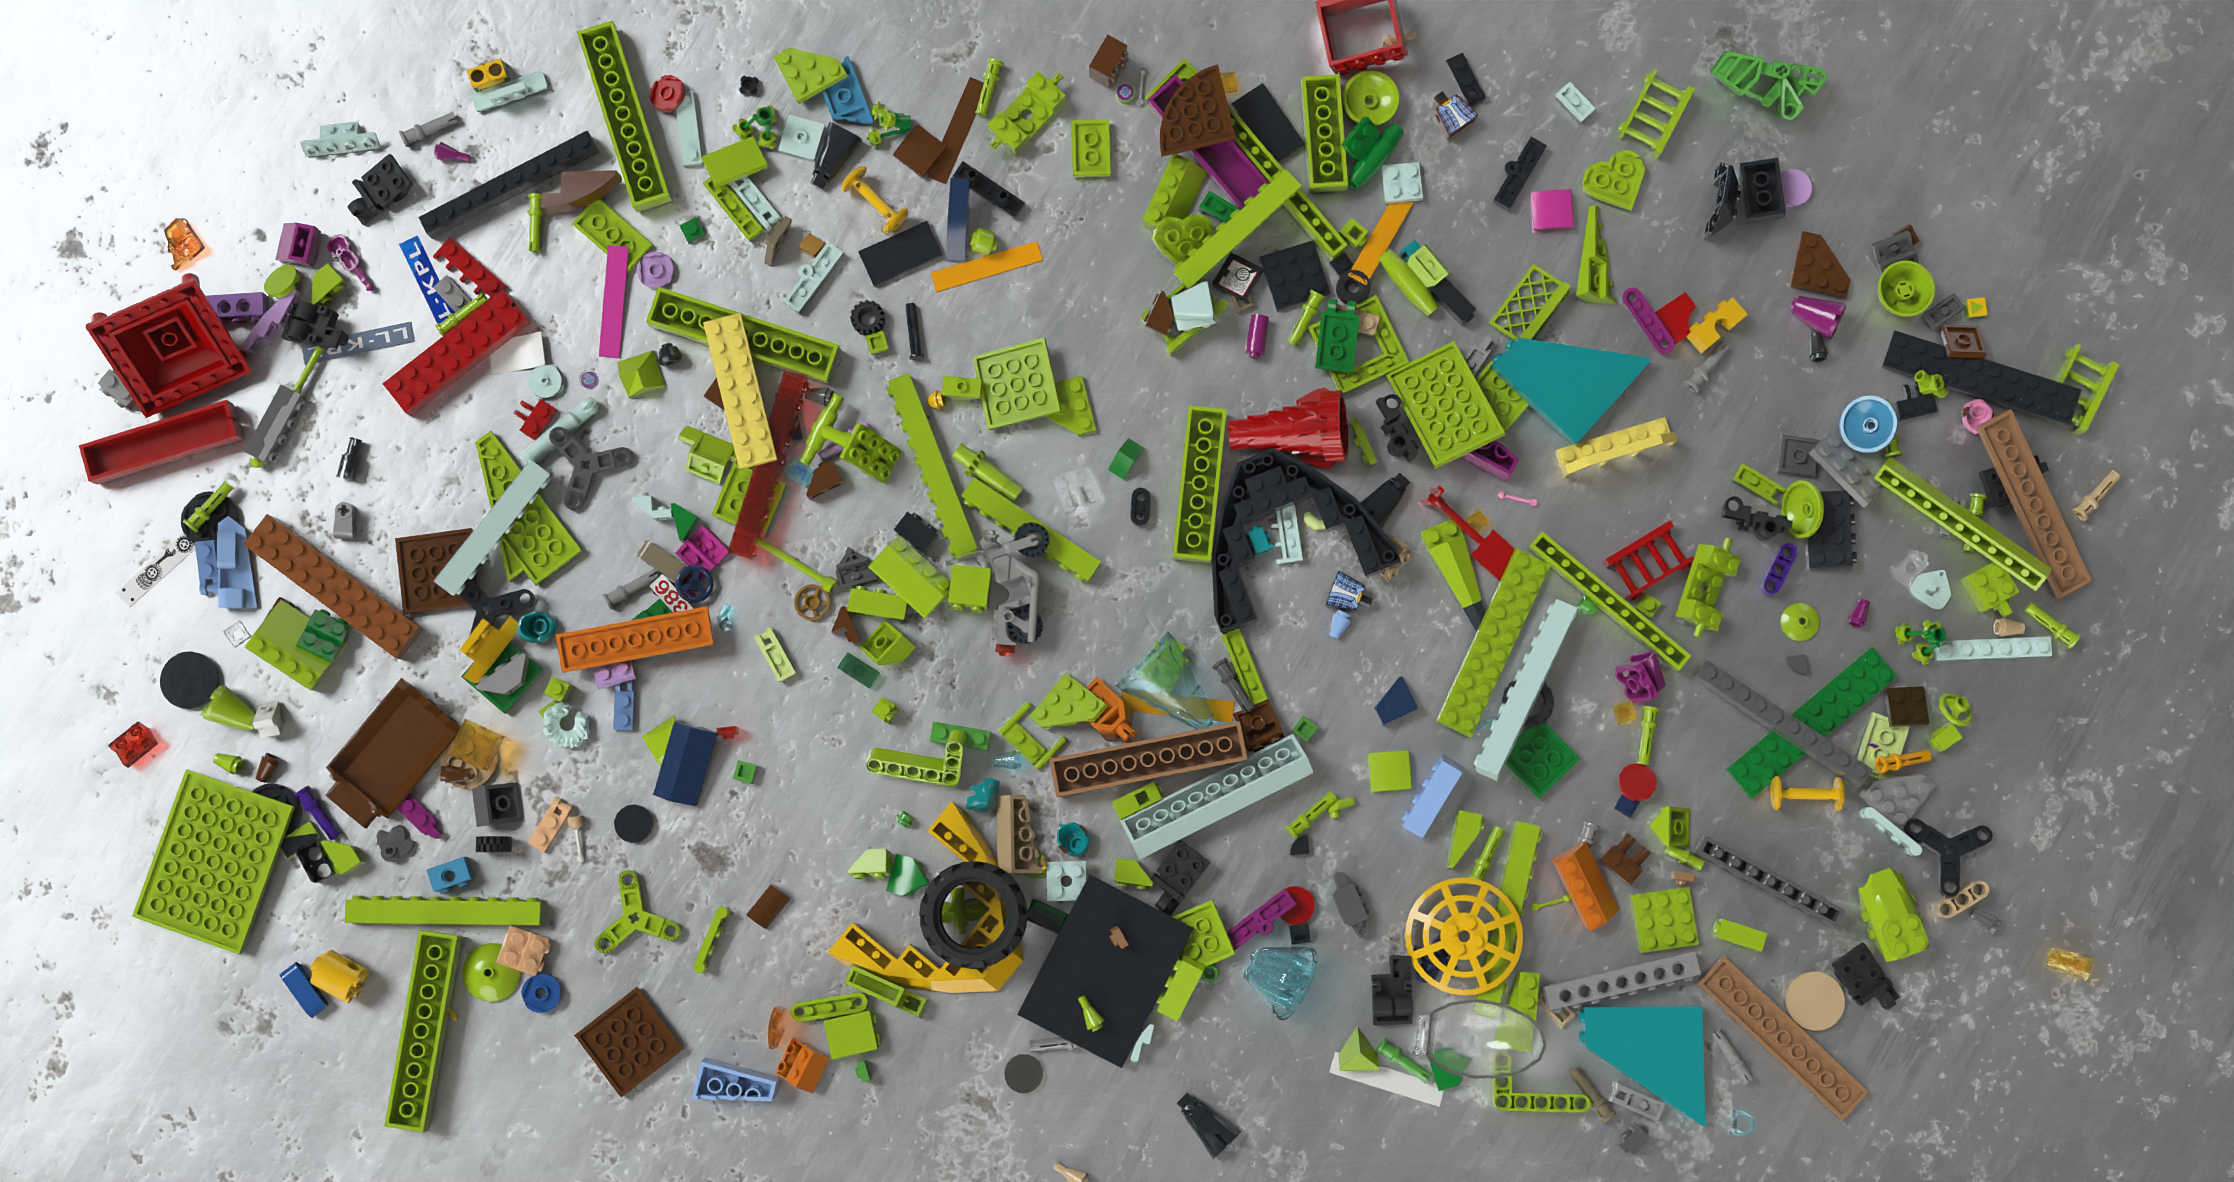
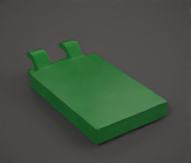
M1329 298L1328 312L1322 311L1315 368L1353 373L1360 315H1355L1357 302L1348 301L1347 311L1336 310L1338 300Z

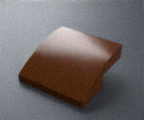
M917 124L901 142L893 156L923 178L934 166L935 161L946 151L947 146Z

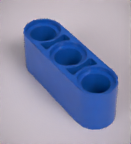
M297 961L279 973L282 981L309 1017L314 1018L329 1006L318 987L310 983V976Z

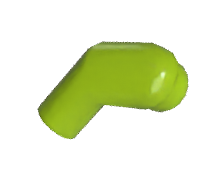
M1350 796L1337 800L1328 809L1330 818L1340 817V809L1354 806V798Z

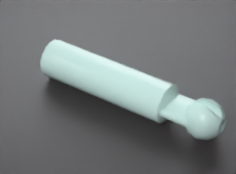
M592 397L584 398L571 412H567L518 455L520 460L525 465L530 460L538 464L556 448L549 439L550 431L555 427H563L572 435L581 427L582 423L597 413L599 409L598 402ZM556 431L553 434L555 441L561 442L564 440L565 436L562 431Z

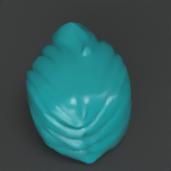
M534 611L521 617L517 632L527 642L541 643L550 639L555 629L558 628V622L548 613Z
M988 777L984 779L983 784L971 785L970 790H974L975 795L967 797L965 808L978 812L990 810L996 795L999 794L1000 781Z

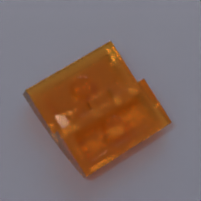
M779 1005L773 1008L768 1026L769 1049L772 1050L778 1048L785 1029L778 1026L786 1008Z

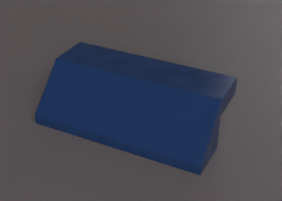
M674 721L653 795L667 801L697 806L718 733L704 727H692L682 722Z

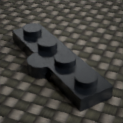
M1531 136L1517 161L1506 163L1504 173L1507 175V178L1495 196L1494 203L1508 211L1510 210L1546 149V144Z

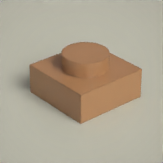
M1671 871V879L1676 880V884L1688 885V881L1694 882L1695 874Z
M1117 926L1110 929L1112 935L1109 937L1114 946L1118 945L1121 949L1128 946L1127 941Z

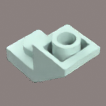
M638 493L637 497H632V501L655 521L674 519L672 509H669L667 506L657 507V510H655L654 498L651 495L649 496V493Z

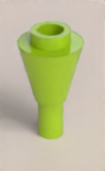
M1086 996L1078 998L1083 1008L1087 1030L1092 1029L1094 1032L1103 1027L1102 1022L1105 1020L1090 1006Z

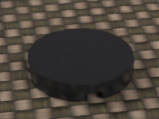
M636 804L627 805L620 809L614 820L617 835L622 840L630 843H637L647 839L654 826L651 813L645 807Z

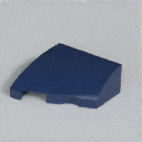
M1402 676L1396 680L1374 707L1381 725H1385L1418 709Z

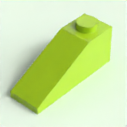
M1457 811L1447 868L1452 869L1478 836L1479 831H1483L1485 820L1482 819L1481 814Z

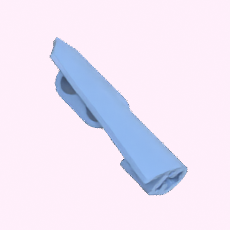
M229 516L218 523V608H256L257 603L249 551L243 545L247 540L244 527Z

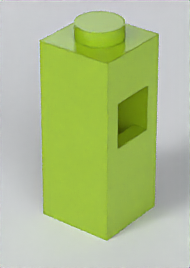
M1153 781L1113 801L1112 804L1121 820L1161 800V795L1164 793L1160 785H1155Z
M1718 919V922L1715 921L1712 927L1714 938L1757 952H1762L1767 937L1765 932L1725 919Z

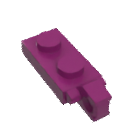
M411 793L397 808L425 836L429 833L434 839H438L443 834L436 827L438 824L437 819Z

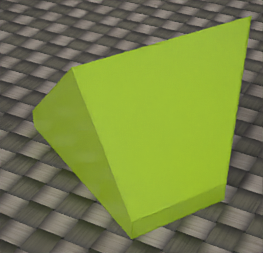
M1357 1026L1338 1054L1340 1071L1379 1070L1378 1054Z

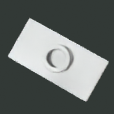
M279 701L260 704L252 723L254 729H258L261 738L281 733L283 722Z

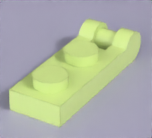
M769 627L765 629L766 632L758 633L754 638L780 683L795 675L796 671L774 631ZM770 638L772 643L765 645L764 641Z

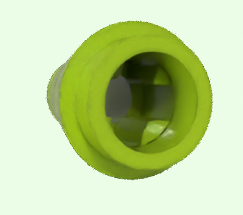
M217 753L213 759L214 764H217L232 775L241 773L245 764L240 756Z

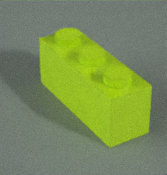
M856 586V589L851 588L847 608L849 613L906 622L908 603L896 592H894V595L886 594V590L875 589V592L867 591V587Z
M1185 955L1182 961L1178 959L1173 968L1176 971L1174 976H1169L1164 986L1167 988L1165 994L1161 993L1156 1002L1159 1005L1157 1011L1178 1021L1204 971L1205 965Z

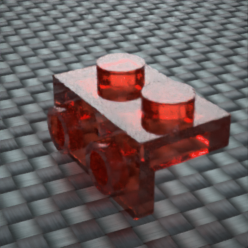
M138 721L108 746L116 752L123 766L129 768L159 743L151 730Z

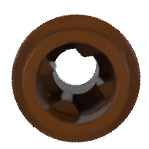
M265 753L261 757L255 779L266 783L280 765V759L271 753Z
M447 764L446 766H441L440 781L445 782V784L469 781L470 771L469 769Z

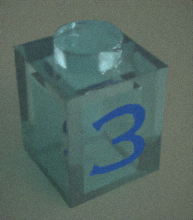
M794 459L792 463L789 462L784 472H786L785 476L787 479L808 489L815 470Z

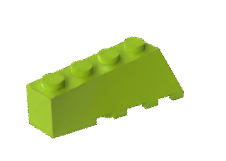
M1516 972L1492 1048L1534 1052L1540 973Z

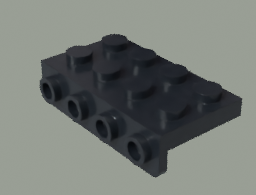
M1846 490L1822 491L1820 493L1824 502L1823 520L1818 530L1808 537L1809 569L1853 568V563H1857V553L1853 552L1852 544H1856V533H1852L1851 526L1855 525V514H1851L1854 498Z

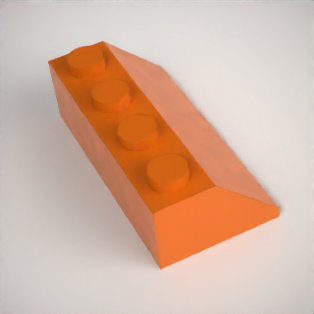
M1586 841L1551 858L1586 929L1592 931L1604 925L1619 911Z

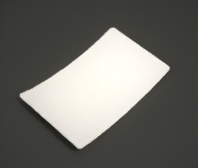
M541 332L513 337L489 355L492 374L545 365Z

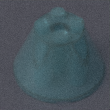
M1262 947L1252 952L1250 956L1251 963L1245 970L1243 977L1247 979L1248 983L1275 1018L1279 1020L1288 1019L1295 1012L1292 1010L1295 1005L1303 1002L1315 976L1317 961L1314 960V955H1317V952L1311 947Z

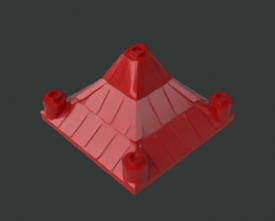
M193 273L182 275L179 285L112 313L109 316L103 312L94 313L90 317V323H87L85 326L145 418L252 372L247 354L243 350L238 349L201 290L199 277Z

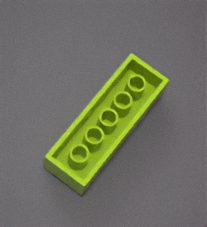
M1340 74L1302 77L1300 85L1309 193L1346 191L1348 177L1346 151L1341 145L1345 138Z

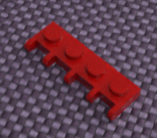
M450 237L433 255L435 260L439 259L442 255L449 261L445 267L448 271L454 266L463 273L459 279L462 283L468 278L475 283L477 287L473 292L476 295L483 290L490 296L488 299L490 300L500 291L507 288L502 281Z

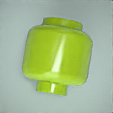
M978 228L976 231H972L969 245H971L973 251L989 255L992 250H996L998 240L995 239L994 232Z

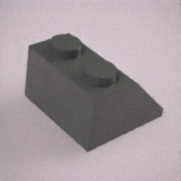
M518 782L472 788L477 827L523 821Z

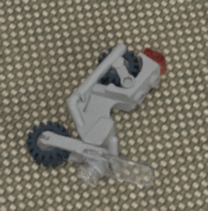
M1034 522L1024 523L1022 526H1019L1014 534V540L1003 544L997 542V537L1000 534H996V530L984 529V533H980V536H982L980 544L983 548L944 561L945 565L949 566L976 557L977 564L982 568H987L988 562L986 559H993L995 581L1004 585L1009 591L1007 601L997 604V609L993 610V620H996V628H992L991 639L995 640L994 651L998 652L999 656H1010V653H1015L1016 643L1007 636L1006 622H1009L1007 625L1009 634L1015 641L1022 644L1035 642L1042 635L1043 621L1037 614L1039 574L1008 555V553L1018 550L1024 556L1038 557L1047 550L1050 542L1049 534L1042 525ZM1028 604L1027 609L1017 610L1015 613L1010 611V609Z

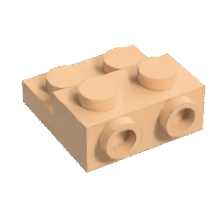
M510 925L496 963L536 976L537 972L540 973L543 969L544 961L541 960L544 953L547 954L550 950L551 943H549V938Z

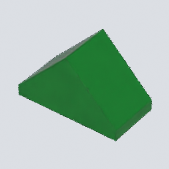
M1128 438L1116 453L1108 470L1124 480L1144 448Z
M671 503L678 537L684 543L691 535L700 518L676 503Z

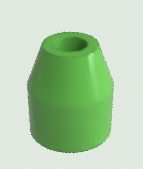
M1583 596L1577 604L1578 610L1585 614L1594 615L1598 609V606L1586 596Z

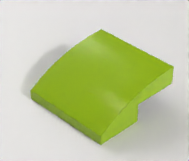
M1409 750L1368 753L1371 792L1413 789Z

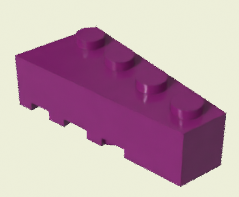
M1496 440L1461 456L1506 482L1519 462V459Z

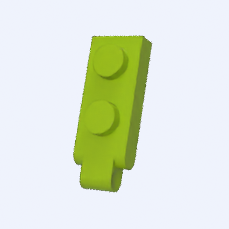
M1353 417L1349 422L1354 434L1352 439L1355 446L1361 449L1362 454H1360L1362 462L1370 468L1377 464V459L1358 419Z

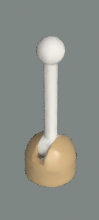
M583 815L567 817L569 827L575 830L578 849L577 861L583 862L585 857L582 855L579 829L583 825Z

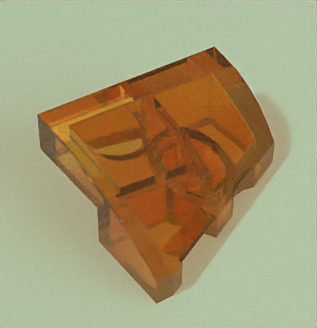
M175 218L164 230L168 241V253H172L174 264L171 265L173 270L180 269L205 249V246L187 219Z

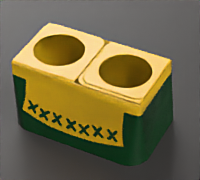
M501 58L467 69L472 88L475 92L511 81L507 64ZM500 65L502 67L501 74L492 76L489 73V69ZM482 71L484 73L483 80L474 82L471 79L472 75Z

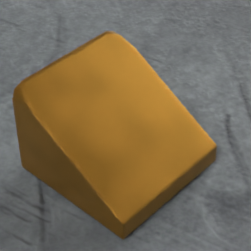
M809 233L798 247L804 253L816 258L824 247L825 242Z

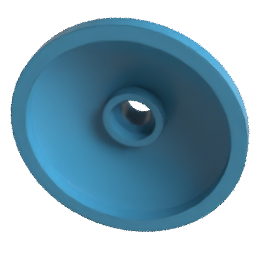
M1863 396L1855 399L1844 409L1840 419V432L1843 440L1849 447L1862 453H1873L1884 449L1892 442L1898 429V417L1894 408L1889 402L1877 396ZM1871 423H1875V427L1873 429H1870L1869 427Z

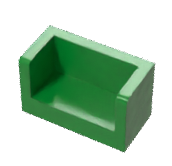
M1208 191L1199 206L1200 213L1205 211L1225 223L1231 220L1230 215L1236 209H1239L1211 191Z

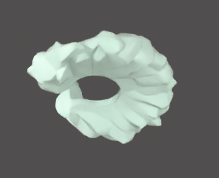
M556 703L554 706L548 707L544 713L542 728H544L543 733H546L549 742L559 747L573 748L574 746L578 747L585 739L589 738L590 720L587 714L580 711L575 715V726L572 730L565 731L561 729L559 725L560 719L570 712L571 706L567 703Z

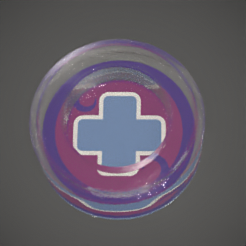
M585 370L581 373L579 382L583 388L592 390L598 386L599 377L594 371Z

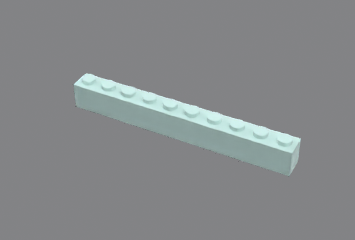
M1556 599L1554 605H1549L1546 613L1548 617L1546 621L1542 620L1538 629L1541 632L1538 637H1534L1531 643L1532 651L1530 654L1527 653L1522 663L1525 665L1522 671L1518 670L1514 679L1517 682L1514 687L1511 686L1506 696L1508 700L1506 704L1502 703L1498 712L1500 717L1498 721L1494 720L1491 726L1492 734L1490 738H1485L1482 745L1484 750L1482 754L1477 755L1474 761L1476 772L1498 781L1577 616V607Z

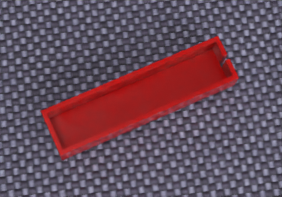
M503 289L382 384L403 411L412 417L489 357V355L525 329L531 322Z
M223 400L78 446L88 481L98 485L244 439L240 424L236 422L238 417L234 404L228 400Z

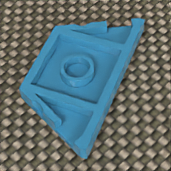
M847 56L841 64L848 77L823 90V96L833 121L872 125L874 124L850 58Z

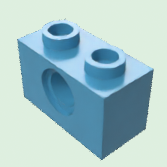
M461 857L427 869L433 892L440 891V894L452 891L451 887L456 885L459 888L470 885V881L475 879L468 857ZM450 871L455 873V879L452 882L447 877Z

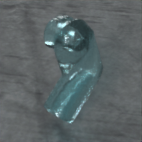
M726 603L723 604L719 611L717 621L722 631L729 632L732 630L733 624L729 622L728 615L733 607Z

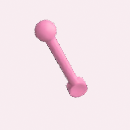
M1504 491L1498 493L1501 499L1509 498L1529 503L1533 507L1537 505L1536 499L1529 500L1505 494Z

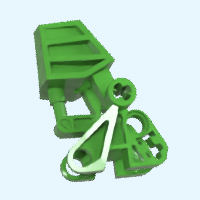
M1724 50L1710 70L1712 76L1738 96L1745 94L1750 98L1753 97L1765 107L1771 106L1777 99L1778 115L1787 120L1794 119L1803 110L1804 106L1798 98L1801 93L1805 91L1807 94L1814 96L1827 79L1825 71L1821 68L1797 63L1788 65L1786 62L1771 60L1765 63L1762 57ZM1796 68L1800 69V74L1798 77H1794L1793 72ZM1808 73L1818 74V78L1808 77ZM1760 74L1776 78V81L1764 95L1752 87L1759 80ZM1787 106H1791V112L1785 115L1784 109Z

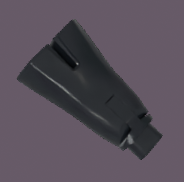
M829 122L821 149L814 164L813 178L810 183L823 190L826 183H830L837 175L846 160L862 142V139L841 126Z
M1398 473L1394 478L1391 477L1359 503L1376 523L1383 528L1401 501L1410 481L1401 473Z
M1188 1092L1176 1103L1182 1109L1181 1113L1199 1137L1212 1159H1215L1241 1133V1130L1217 1114L1204 1102L1196 1097L1192 1098Z

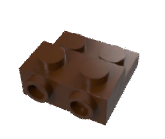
M1269 700L1253 705L1255 708L1247 714H1244L1242 710L1233 713L1235 721L1241 722L1245 745L1249 752L1253 751L1256 753L1264 749L1265 745L1270 743L1272 745L1284 738L1283 730Z

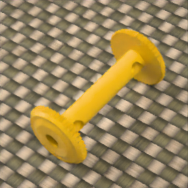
M864 166L856 168L842 183V191L847 192L854 187L888 220L883 232H893L907 218L908 209L903 208L896 213L862 180L867 168Z
M1775 776L1771 780L1770 802L1775 810L1780 809L1782 798L1832 799L1833 807L1836 811H1840L1844 806L1845 788L1843 781L1839 777L1835 778L1833 787L1830 790L1826 788L1782 789L1779 776Z

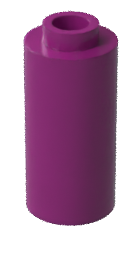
M1250 315L1245 353L1249 354L1248 357L1259 359L1260 356L1264 355L1269 322L1268 316Z

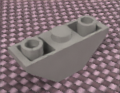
M520 652L511 657V662L498 666L495 669V673L491 676L486 675L482 677L476 688L481 691L510 695L525 684L530 659L529 655L524 652L522 654Z

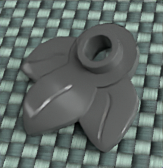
M402 825L393 827L388 833L379 830L376 835V845L381 849V857L387 862H394L400 855L408 854L414 845L413 840L405 839V830ZM393 849V853L388 855L387 851Z

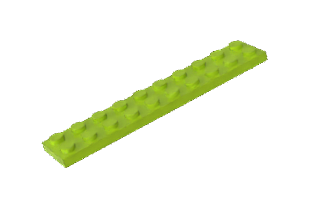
M1518 548L1514 550L1436 722L1468 738H1472L1550 568L1547 563Z

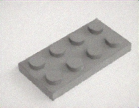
M1831 432L1827 433L1809 453L1863 508L1884 487L1883 484L1874 479L1875 476Z

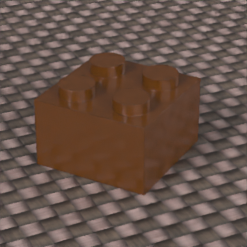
M1107 34L1089 65V78L1107 88L1111 84H1115L1119 77L1118 72L1120 68H1124L1129 60L1127 58L1129 54L1127 52V45Z

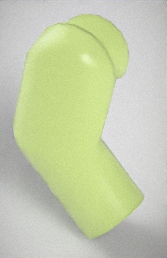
M1309 511L1304 514V522L1312 530L1326 529L1323 520L1316 518L1312 512Z

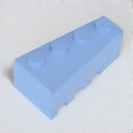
M1442 755L1439 761L1435 762L1431 769L1433 771L1429 778L1426 777L1421 786L1423 788L1421 793H1417L1413 798L1411 810H1406L1401 819L1404 821L1402 827L1421 838L1426 834L1463 773V766Z

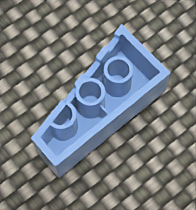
M705 1057L700 1063L691 1099L772 1101L776 1097L780 1077Z

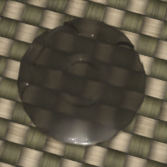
M1019 1054L1012 1057L1004 1070L1006 1083L1013 1091L1018 1093L1034 1091L1040 1085L1043 1078V1068L1040 1062L1029 1054Z

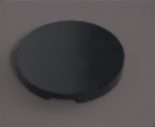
M214 491L199 493L184 506L181 514V528L184 535L193 544L198 541L216 540L217 543L218 523L228 516L240 524L238 508L229 497L226 496L209 515L210 519L206 520L198 528L199 531L197 533L183 521L188 520L195 512L194 509L201 507Z
M187 651L173 656L167 661L161 671V691L172 705L179 708L195 709L206 705L211 701L210 697L215 689L218 688L219 677L216 665L209 657L198 652Z
M264 784L252 791L295 806L285 837L296 830L301 820V804L299 799L295 798V793L291 789L281 784Z

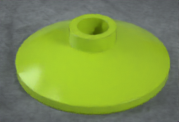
M1795 603L1788 606L1782 613L1781 627L1785 635L1790 639L1805 641L1817 633L1819 617L1811 606L1804 603ZM1800 618L1805 620L1804 625L1799 623Z

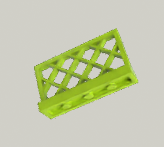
M1533 263L1491 319L1489 325L1513 340L1518 337L1512 334V328L1523 326L1524 333L1520 338L1535 340L1570 294L1571 286L1566 282L1562 283ZM1534 270L1541 274V281L1531 282L1530 275ZM1553 282L1558 286L1555 291L1546 292V283ZM1543 284L1544 293L1533 295L1532 286ZM1529 286L1531 295L1520 297L1519 290ZM1545 297V305L1535 307L1534 298ZM1532 299L1533 308L1522 310L1521 301ZM1518 301L1520 310L1509 312V303ZM1534 312L1535 318L1533 321L1524 322L1523 313ZM1520 314L1522 323L1511 325L1509 316ZM1507 316L1508 325L1500 326L1495 323L1499 317Z

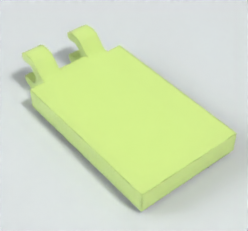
M1874 712L1871 713L1857 756L1858 760L1873 769L1869 776L1879 780L1894 777L1895 771L1892 769L1887 770L1885 773H1879L1875 768V759L1878 756L1887 757L1893 753L1901 755L1910 726L1889 727L1888 717ZM1868 743H1875V744H1877L1879 747H1878V748H1873V747H1871V746H1869V745H1867V744H1868Z

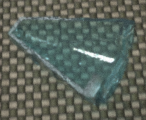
M1169 632L1130 671H1127L1115 683V686L1122 692L1145 702L1148 706L1168 714L1170 718L1196 730L1208 728L1213 724L1211 720L1214 714L1201 686L1197 684L1175 638Z

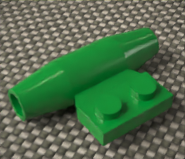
M1364 116L1343 141L1342 147L1352 158L1358 159L1348 177V184L1356 190L1361 188L1378 172L1394 152L1404 133L1399 125L1392 123L1381 134H1378L1377 127L1369 117Z

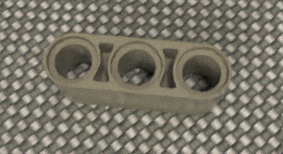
M645 540L636 553L637 557L673 581L676 580L678 573L686 567V565L648 540ZM691 571L687 572L683 576L681 580V585L683 584V582L685 581V579Z

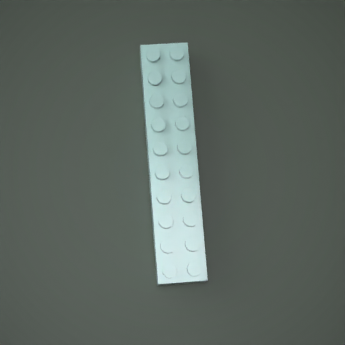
M1292 734L1249 755L1247 761L1233 763L1121 819L1120 822L1140 860L1312 774L1313 770L1306 754Z

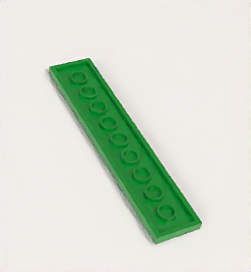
M1870 647L1790 715L1826 737L1898 676L1877 651ZM1770 731L1725 770L1747 796L1753 799L1771 783L1775 776H1780L1806 753Z

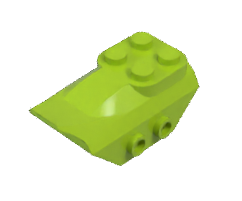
M1892 867L1870 874L1865 886L1858 888L1862 910L1860 915L1863 922L1867 923L1869 928L1867 933L1870 940L1874 941L1886 962L1902 959L1928 949L1930 944L1922 925L1923 918L1915 908V897L1912 893L1910 894L1903 874L1897 873Z

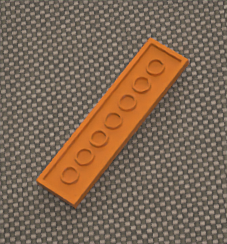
M707 606L556 634L562 673L715 645L709 608Z

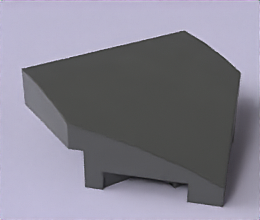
M848 547L845 551L846 554L836 566V576L840 590L845 591L856 588V586L877 582L876 574L869 568V565L872 563L869 557H865Z

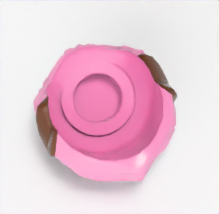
M1975 399L1964 405L1961 412L1963 425L1971 433L1978 434L1976 427L1993 418L1994 410L1984 400Z

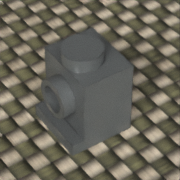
M1633 1122L1631 1124L1633 1128H1628L1622 1133V1139L1619 1141L1618 1146L1625 1153L1629 1151L1634 1155L1650 1137L1637 1123Z

